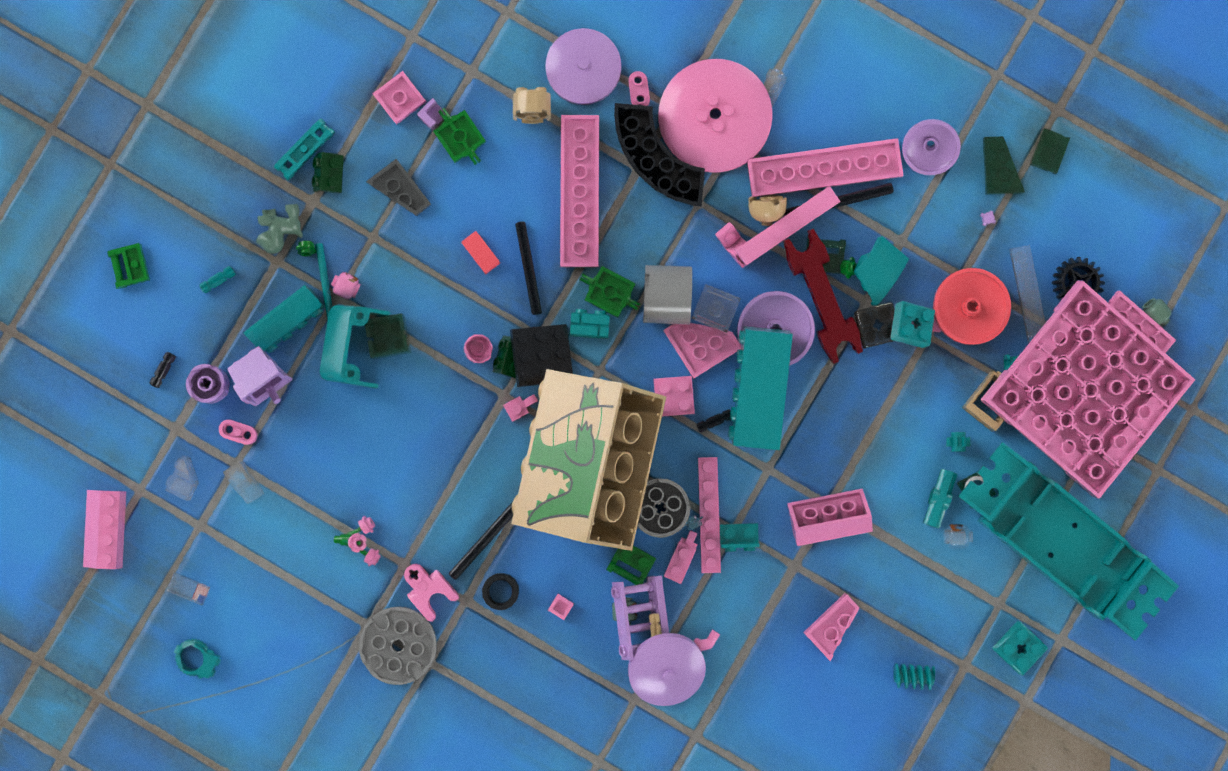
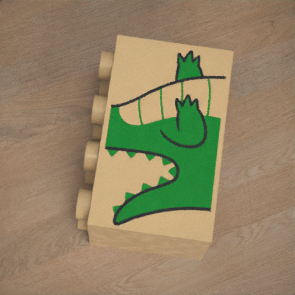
M546 369L545 378L538 388L540 400L536 417L532 420L529 428L531 440L528 453L521 463L522 479L518 495L515 496L512 503L513 519L511 524L588 544L632 551L666 396L624 383Z

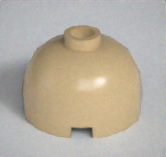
M770 195L757 199V197L751 196L748 198L749 212L756 221L762 222V225L771 226L773 222L780 220L784 216L787 198H783L780 195Z

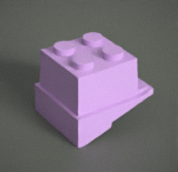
M259 346L227 368L235 383L233 388L240 400L255 407L268 397L272 399L274 404H278L281 399L276 392L293 380Z

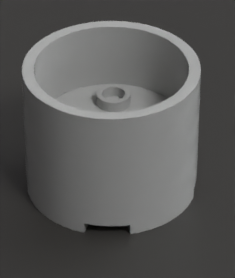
M645 265L643 323L690 325L692 267Z
M661 478L647 481L638 527L644 533L653 537L663 538L674 535L688 521L690 515L688 496L684 489L674 481ZM661 502L664 503L663 507L666 510L657 513L655 505H660Z

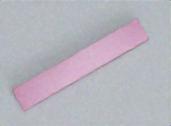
M829 186L741 245L735 251L745 266H747L841 201Z

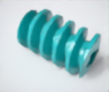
M895 663L893 671L894 682H896L897 688H900L901 683H904L905 689H907L909 683H911L913 689L919 684L920 689L923 690L925 684H927L928 690H931L935 682V666H932L930 670L929 666L925 665L922 670L921 665H917L914 669L913 664H909L908 668L905 664H901L899 669L898 664Z

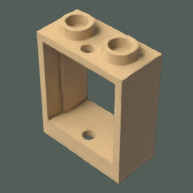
M999 371L990 372L962 407V409L991 432L996 431L1004 420L999 416L993 420L973 403L991 380L995 382L1002 374Z

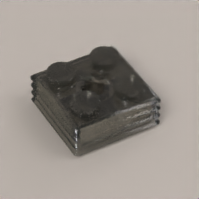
M892 302L854 312L864 349L894 341L891 340L895 312ZM875 320L878 323H882V327L879 330L873 327Z

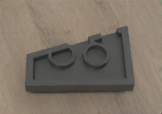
M397 159L366 181L369 185L415 216H418L431 206V203Z

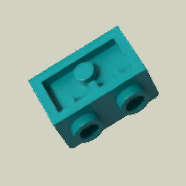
M758 523L719 524L720 548H724L725 552H734L736 548H744V551H755V547H760Z

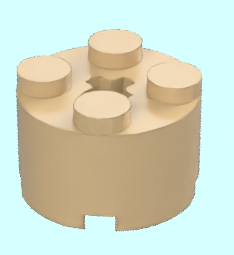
M524 87L516 88V93L513 94V120L517 121V118L522 119V123L525 124L543 123L545 118L549 121L551 119V95L547 92V89L545 87H537L535 90H527Z

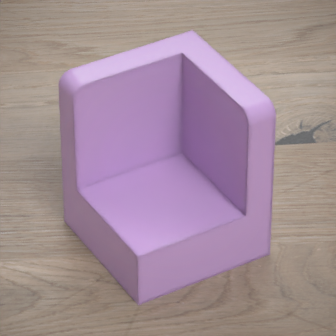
M433 98L417 113L419 119L432 131L443 121V118L438 113L439 110L442 111V108Z

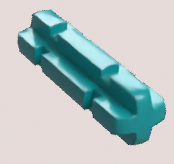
M228 266L223 269V272L220 271L209 278L208 281L202 282L199 285L203 293H208L212 290L211 288H216L227 281V278L230 279L235 276V271L232 267Z

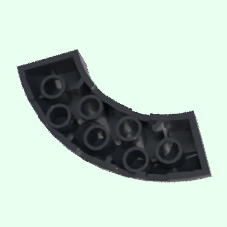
M615 103L614 118L618 140L624 155L635 172L649 186L664 196L684 204L702 207L705 168L692 166L680 161L666 149L656 133L653 122V106Z

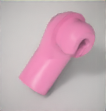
M712 629L707 639L701 640L696 638L693 642L696 643L701 651L709 650L714 646L720 634Z

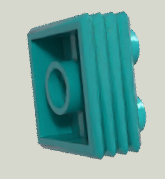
M905 301L896 303L891 340L921 348L930 346L935 310Z
M1017 621L992 649L1018 674L1023 676L1048 650V647L1022 622ZM1018 644H1019V645H1024V646H1023V649H1024L1023 652H1020V651H1019V652L1017 653V651H1018L1017 645H1018Z

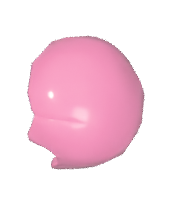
M474 334L466 340L464 353L468 360L473 363H484L491 358L493 345L489 338L483 334Z

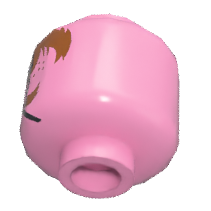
M342 272L339 276L335 275L331 283L334 286L333 293L346 300H350L352 297L355 298L361 286L359 279L347 272Z

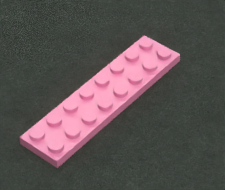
M561 115L560 267L599 268V115Z
M898 138L747 159L752 197H763L904 176Z

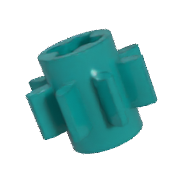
M951 432V437H946V447H951V452H966V447L971 446L970 437H966V432Z

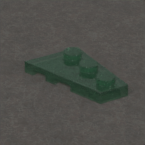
M984 137L985 195L1025 193L1004 137Z

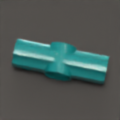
M945 469L940 470L936 485L929 495V506L923 521L924 524L940 529L945 511L949 508L952 500V490L958 474Z

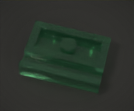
M1044 128L1030 165L1057 174L1070 138Z

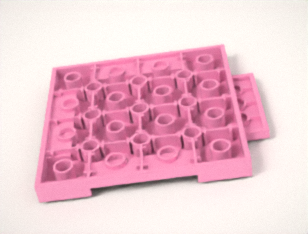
M1076 281L1054 308V313L1009 369L1002 372L980 400L1045 453L1092 497L1100 499L1195 379L1166 354L1176 339L1125 294L1117 291L1107 302L1084 281Z

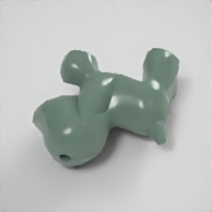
M298 204L285 205V211L288 213L289 218L277 217L276 209L262 210L263 215L257 217L258 223L261 226H268V231L258 235L256 240L257 244H260L267 253L276 254L283 249L284 234H295L299 238L303 237L300 230L301 224L298 219L300 211Z

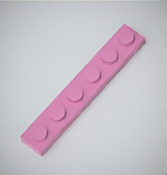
M717 457L698 458L701 573H721Z

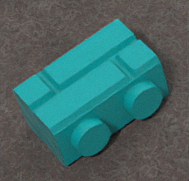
M576 309V312H571L570 336L608 339L610 315H606V311L596 310L595 314L587 313V310Z

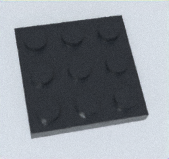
M567 324L510 330L517 387L540 385L545 378L546 369L573 374Z

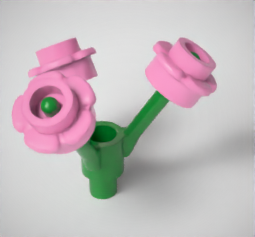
M362 517L358 521L360 527L347 534L334 536V543L348 546L353 552L365 555L364 562L368 566L378 563L381 557L379 550L371 548L369 552H366L364 549L367 546V539L363 534L360 535L358 533L360 531H363L364 534L374 532L375 523L371 517Z

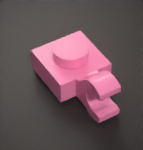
M535 394L525 400H522L521 396L503 406L511 421L514 422L530 413L527 407L538 402Z

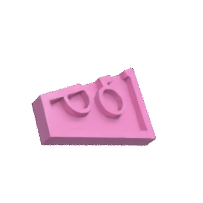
M844 593L803 632L829 661L833 658L834 651L840 645L846 629L850 627L859 607Z

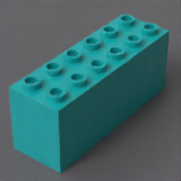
M744 326L743 331H739V342L742 345L741 350H737L736 361L739 363V369H735L734 377L735 382H737V388H733L732 395L735 407H731L730 413L733 426H729L728 437L732 441L733 446L780 450L793 334L788 330Z

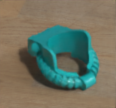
M187 639L181 645H177L174 650L176 665L181 669L180 671L189 676L197 675L200 679L203 677L208 679L213 677L216 672L215 667L221 661V656L214 655V651L208 650V646L199 639ZM190 645L199 649L203 654V664L196 669L187 667L182 660L181 654L183 650Z

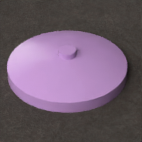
M585 28L568 31L552 44L547 54L545 66L548 82L558 96L570 103L577 105L597 103L609 96L619 82L621 75L619 52L614 43L599 31Z
M769 291L754 297L742 310L737 326L738 339L739 331H743L744 326L790 331L793 334L789 366L798 362L806 355L812 345L815 334L814 320L809 308L798 297L783 291Z
M675 633L659 634L645 640L633 652L634 660L629 661L628 677L634 692L645 702L658 706H671L690 698L700 688L706 672L705 660L700 648L688 637Z

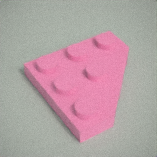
M690 323V325L672 324L663 330L693 379L733 355L737 350H741L740 343L731 331Z

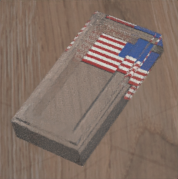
M173 573L166 591L202 606L210 587L180 574Z

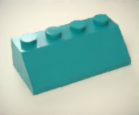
M304 285L243 333L256 347L259 346L263 351L270 354L278 348V343L282 340L285 342L293 336L292 332L296 329H303L308 324L307 321L310 318H316L323 313L322 309L325 306L313 290Z

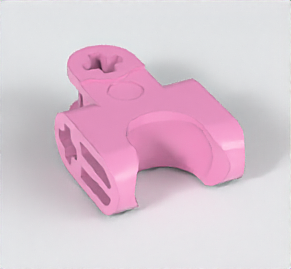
M412 564L406 568L404 578L413 588L407 596L428 621L433 622L436 619V613L430 605V598L433 594H444L450 601H457L459 599L457 591L437 569L429 575L420 564ZM411 569L413 571L418 570L419 573L417 574V576L419 578H412L410 576L412 574Z

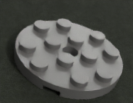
M390 607L378 612L366 623L359 639L360 657L370 674L376 679L392 685L407 684L420 678L431 667L437 652L436 634L431 623L421 613L407 607ZM395 640H400L403 643L404 647L401 651L393 648Z

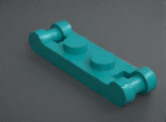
M319 119L274 165L277 171H281L284 174L283 177L287 181L335 134L332 128H328L325 125L326 122L323 119ZM319 130L323 133L320 137L316 134ZM288 161L293 164L290 168L285 166Z

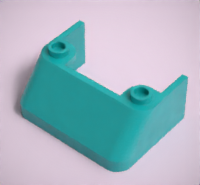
M333 306L328 314L319 370L320 376L326 381L378 388L379 384L359 381V368L356 365L346 363L352 325L363 326L368 322L370 314L387 317L390 315V311L360 306Z

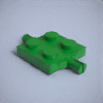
M442 108V111L439 110L438 113L444 122L433 132L454 163L468 156L474 165H477V162L480 163L481 160L475 151L485 144L486 140L466 111L463 110L457 115L450 116L445 108Z
M603 266L594 278L583 273L579 280L589 285V291L584 301L617 318L622 309L627 305L637 311L641 304L631 299V292L636 283Z

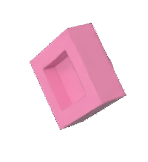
M558 593L548 611L565 620L574 603Z

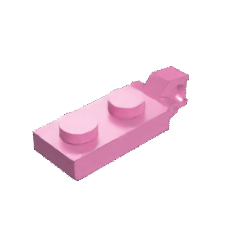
M690 530L687 538L682 537L678 542L664 577L679 584L682 583L697 550L698 544L694 543L697 536L696 532Z

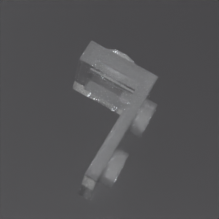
M769 69L763 84L769 94L772 107L785 86L787 79L784 76L785 74L778 69Z

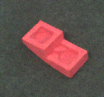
M477 231L461 242L485 274L500 264V261Z

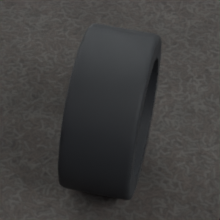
M496 573L490 576L482 588V597L485 603L495 610H506L512 607L519 596V586L516 580L511 575L505 573ZM497 580L508 582L512 588L511 598L504 603L495 602L489 593L490 586Z

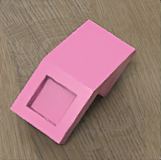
M729 222L715 235L727 252L743 268L745 264L735 250L746 243V241L741 238L735 227Z

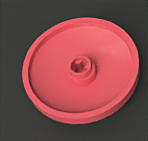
M979 268L962 269L949 275L939 285L933 300L934 317L941 331L953 341L965 345L983 344L997 337L1006 327L1011 314L1010 295L1003 282L991 272Z

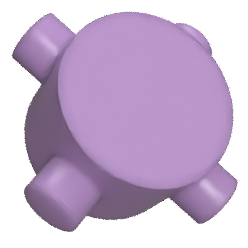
M990 210V212L985 214L981 213L983 226L991 223L995 224L996 220H994L993 211Z

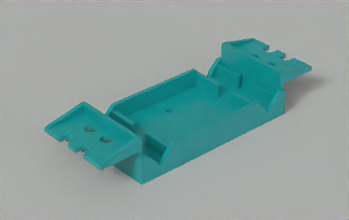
M1002 442L989 457L995 463V468L989 470L982 466L977 474L983 478V483L976 485L973 481H970L958 497L981 515L977 520L981 525L1091 615L1099 620L1109 619L1136 641L1148 626L1142 620V615L1147 612L1155 617L1160 609L1155 606L1154 600L1160 597L1167 602L1179 586L1153 564L1151 559L1131 547L1124 537L1064 488L1044 476L1032 462H1028ZM1004 473L1010 475V481L1007 483L1002 481ZM992 488L998 490V496L995 498L989 494ZM1073 523H1076V528L1072 527ZM1050 552L1053 554L1051 558L1048 557ZM1141 585H1145L1147 587V592L1145 594H1141L1139 592V587ZM1129 600H1133L1135 602V607L1133 609L1127 608V602Z

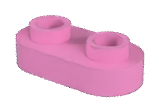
M633 72L629 76L628 81L631 104L649 106L650 95L647 77L643 72ZM640 78L642 81L641 83H635L634 80ZM639 96H642L644 98V101L638 102L637 98Z
M224 420L219 425V434L223 438L244 445L253 444L258 436L254 427L233 420ZM228 426H232L233 431L231 433L227 432ZM246 432L251 433V437L249 439L245 437Z

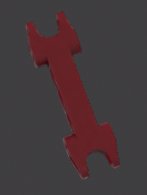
M810 229L807 231L810 245L804 252L797 251L790 239L783 241L786 260L794 276L803 274L824 327L816 331L818 340L832 364L839 362L837 347L842 341H848L856 353L863 352L860 332L853 317L845 320L822 266V264L830 262L828 252L815 230Z

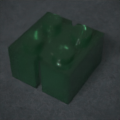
M404 314L372 318L365 324L367 337L374 339V341H368L370 358L379 359L411 353L409 337L404 334L408 332Z

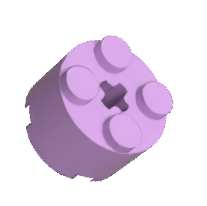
M201 364L190 371L186 379V389L188 394L196 401L213 404L221 401L228 395L229 378L221 368L209 364ZM208 381H211L209 387H205V384H207Z

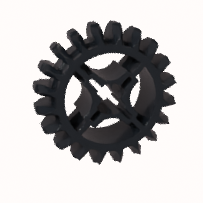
M1077 257L1075 260L1070 258L1068 263L1064 261L1061 263L1062 267L1056 268L1058 273L1053 274V277L1057 280L1052 281L1051 284L1057 285V288L1053 289V292H1059V295L1056 296L1057 299L1064 297L1075 282L1083 278L1084 280L1082 281L1086 284L1091 279V288L1095 292L1102 293L1104 291L1103 288L1099 287L1105 284L1104 281H1100L1104 274L1098 275L1097 272L1100 270V267L1094 269L1095 262H1091L1088 265V258L1083 259V261L1081 257ZM1072 268H1080L1086 271L1087 273L1085 275H1080L1077 271L1075 272ZM1066 274H1068L1067 278L1069 279V285L1067 287H1065Z

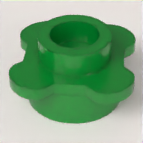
M300 241L298 246H296V250H298V254L307 257L316 254L312 241Z
M850 257V260H843L841 263V273L846 275L847 279L855 275L854 269L857 264L854 257Z

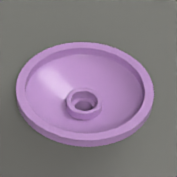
M937 119L923 120L912 126L906 133L902 144L903 157L908 166L923 175H937L950 169L957 161L961 148L960 139L955 129L950 124ZM929 141L934 142L931 146L927 145Z

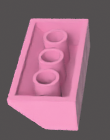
M863 489L787 503L797 546L873 532L872 515Z
M87 490L83 567L95 569L123 568L126 491Z

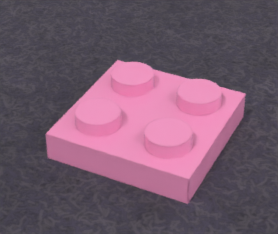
M403 71L372 93L396 125L426 103V100Z
M692 376L653 379L654 393L666 396L662 417L695 414Z

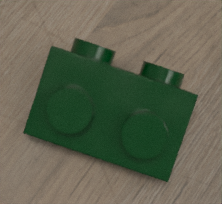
M326 152L315 155L312 163L314 176L311 181L313 192L342 193L344 155Z
M503 335L498 344L499 351L497 357L493 361V372L516 379L511 337Z

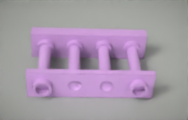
M662 576L646 577L647 582L645 584L624 587V582H612L611 594L615 603L620 642L619 654L622 660H634L633 652L640 645H632L630 633L650 630L651 625L648 622L629 626L628 614L649 610L651 614L658 613L661 633H669ZM648 592V603L627 606L626 594Z

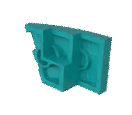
M883 236L877 238L870 253L860 257L854 269V273L860 280L863 290L868 292L873 307H876L887 295L909 260L907 256Z

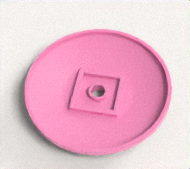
M725 59L702 60L682 69L667 85L659 105V128L666 146L678 160L692 166L705 168V172L709 173L727 172L745 165L747 159H753L763 148L772 126L771 100L761 80L745 66ZM713 109L721 112V116L718 119L710 117V112Z

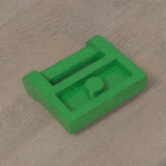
M140 243L107 251L108 257L111 258L116 278V289L150 281ZM119 255L123 256L128 276L126 280L123 278Z
M633 546L632 551L617 549L606 570L620 575L635 585L643 584L656 558ZM618 559L642 572L640 577L616 565Z

